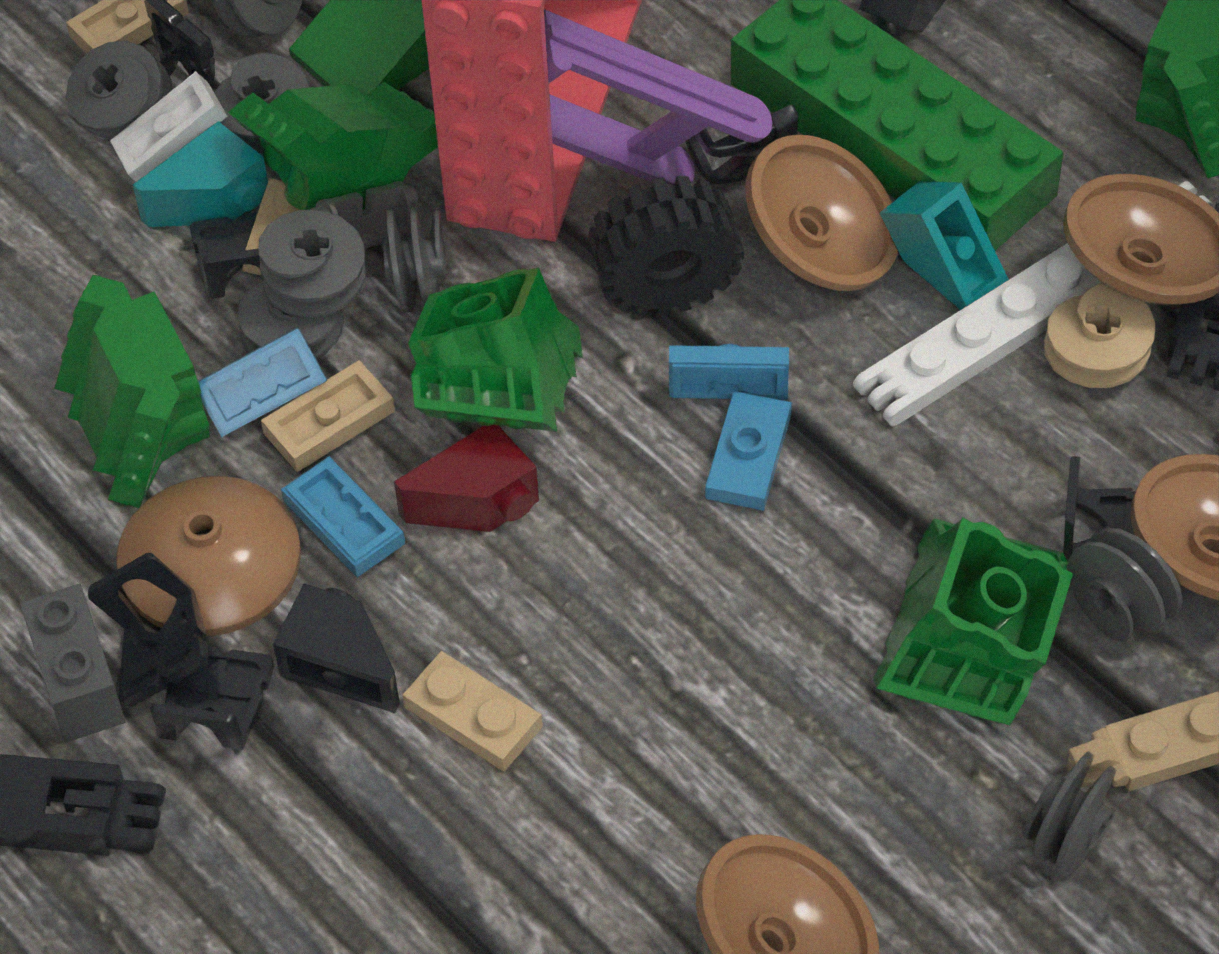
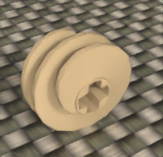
M1099 283L1088 289L1084 295L1074 296L1062 302L1052 312L1048 319L1047 332L1044 338L1045 357L1053 370L1071 383L1088 388H1112L1131 381L1144 370L1151 355L1156 323L1149 306L1144 301L1130 298L1116 292L1103 283Z

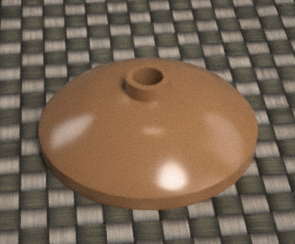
M790 135L779 138L768 144L756 156L746 177L745 193L747 207L760 239L783 266L806 281L837 291H853L866 288L878 281L892 267L898 255V249L879 214L892 201L878 178L856 156L828 140L808 135Z
M1113 174L1098 177L1083 184L1072 195L1064 214V234L1070 249L1079 262L1101 283L1130 298L1161 305H1180L1198 302L1219 293V213L1202 198L1171 182L1137 174Z
M1191 454L1168 459L1153 467L1143 477L1137 487L1130 513L1134 534L1158 552L1170 566L1180 586L1198 595L1219 601V456Z
M205 476L171 485L142 504L132 515L122 532L117 549L116 563L117 569L145 553H153L194 590L206 636H216L231 633L252 625L269 614L281 603L292 588L297 577L301 560V545L298 530L291 513L270 491L260 485L239 478ZM211 530L205 535H196L199 531ZM135 579L124 583L122 589L133 608L146 620L162 628L173 611L176 598L146 580Z
M766 834L743 836L732 840L719 849L705 865L700 875L696 891L697 917L704 939L712 954H879V942L874 921L857 889L834 864L818 852L799 842Z

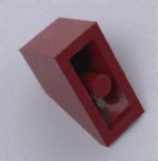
M494 424L480 427L394 481L398 513L406 524L491 532L507 521H516L522 518L539 501L537 467L499 425Z

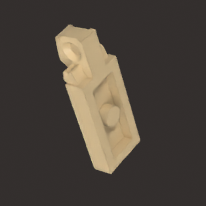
M1219 691L1106 725L1105 728L1092 733V741L1069 749L1066 765L1067 771L1069 772L1080 758L1089 751L1095 756L1081 787L1094 784L1109 766H1113L1117 770L1112 781L1113 786H1126L1129 792L1219 764Z

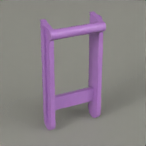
M544 9L549 83L566 71L571 70L671 111L641 131L549 94L553 144L652 182V179L664 177L666 184H674L677 176H689L690 182L693 181L695 176L692 158L679 145L708 126L750 143L760 141L771 132V114L766 105L757 97Z

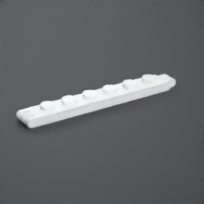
M1189 181L1178 185L1195 195L1197 194V189ZM1204 195L1199 196L1213 207V203ZM1067 243L861 372L855 378L853 387L861 395H867L871 392L868 397V403L876 411L886 408L883 412V418L891 426H896L1046 331L1048 319L1059 304L1074 296L1084 295L1088 289L1101 282L1084 268Z

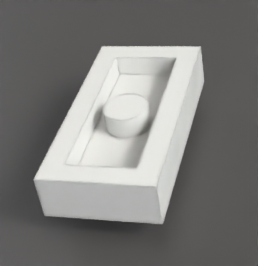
M195 71L110 140L127 174L137 182L216 122H221L228 116L209 83Z

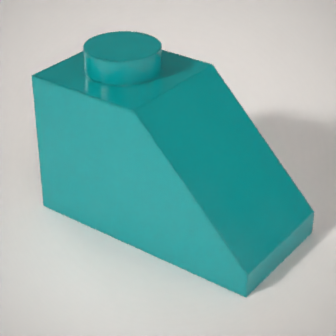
M218 121L135 182L133 190L141 221L148 227L190 226L193 222L224 217L236 220L243 213L255 209L262 202L268 178L264 157Z
M919 181L879 213L903 261L959 310H962L1009 280L962 183Z

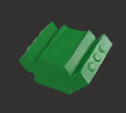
M1168 0L1148 45L1142 71L1141 90L1136 106L1135 121L1158 127L1182 139L1209 179L1219 175V0Z
M386 82L381 83L367 95L351 84L287 89L269 104L252 92L227 112L247 131L259 137L264 148V162L279 174L286 186L284 190L286 200L299 210L315 208L319 200L355 192L363 197L362 210H364L367 189L397 181L403 182L412 166L438 148L434 112L431 109H426L419 101L413 100L405 92H399Z
M539 267L529 270H513L496 278L477 283L457 284L441 292L429 295L408 341L409 348L416 362L411 374L414 408L428 417L443 418L453 422L469 421L486 426L494 424L508 426L513 429L528 428L557 432L555 411L565 412L563 401L569 379L577 377L574 357L583 358L579 326L558 311Z
M92 275L72 315L73 322L67 333L68 341L61 355L62 362L54 389L74 394L68 418L79 422L95 453L96 461L93 471L115 476L108 500L139 508L162 462L186 446L209 438L210 427L203 408L201 389L194 366L155 291L132 300L123 282Z
M962 517L954 524L934 518L917 547L920 557L905 581V596L897 620L885 641L887 654L873 677L876 689L1010 726L1028 696L1034 674L1046 664L1073 573L1066 570L1068 562L1063 552L1007 538L998 528L988 523H973Z

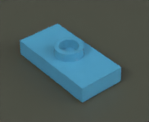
M296 327L203 377L198 382L201 389L202 403L219 434L223 437L327 381V378L299 327Z
M723 344L720 346L669 345V397L731 399L733 391L777 400L788 399L789 347H741L735 344Z
M733 391L705 486V499L765 510L789 425L792 402Z
M330 456L281 489L283 501L357 578L405 545L404 532Z

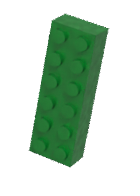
M779 0L731 39V85L760 99L771 113L789 105H794L799 114L798 132L803 135L828 140L849 151L874 173L888 195L895 200L919 181L962 183L995 251L1058 195L1064 153L1062 150L839 0Z

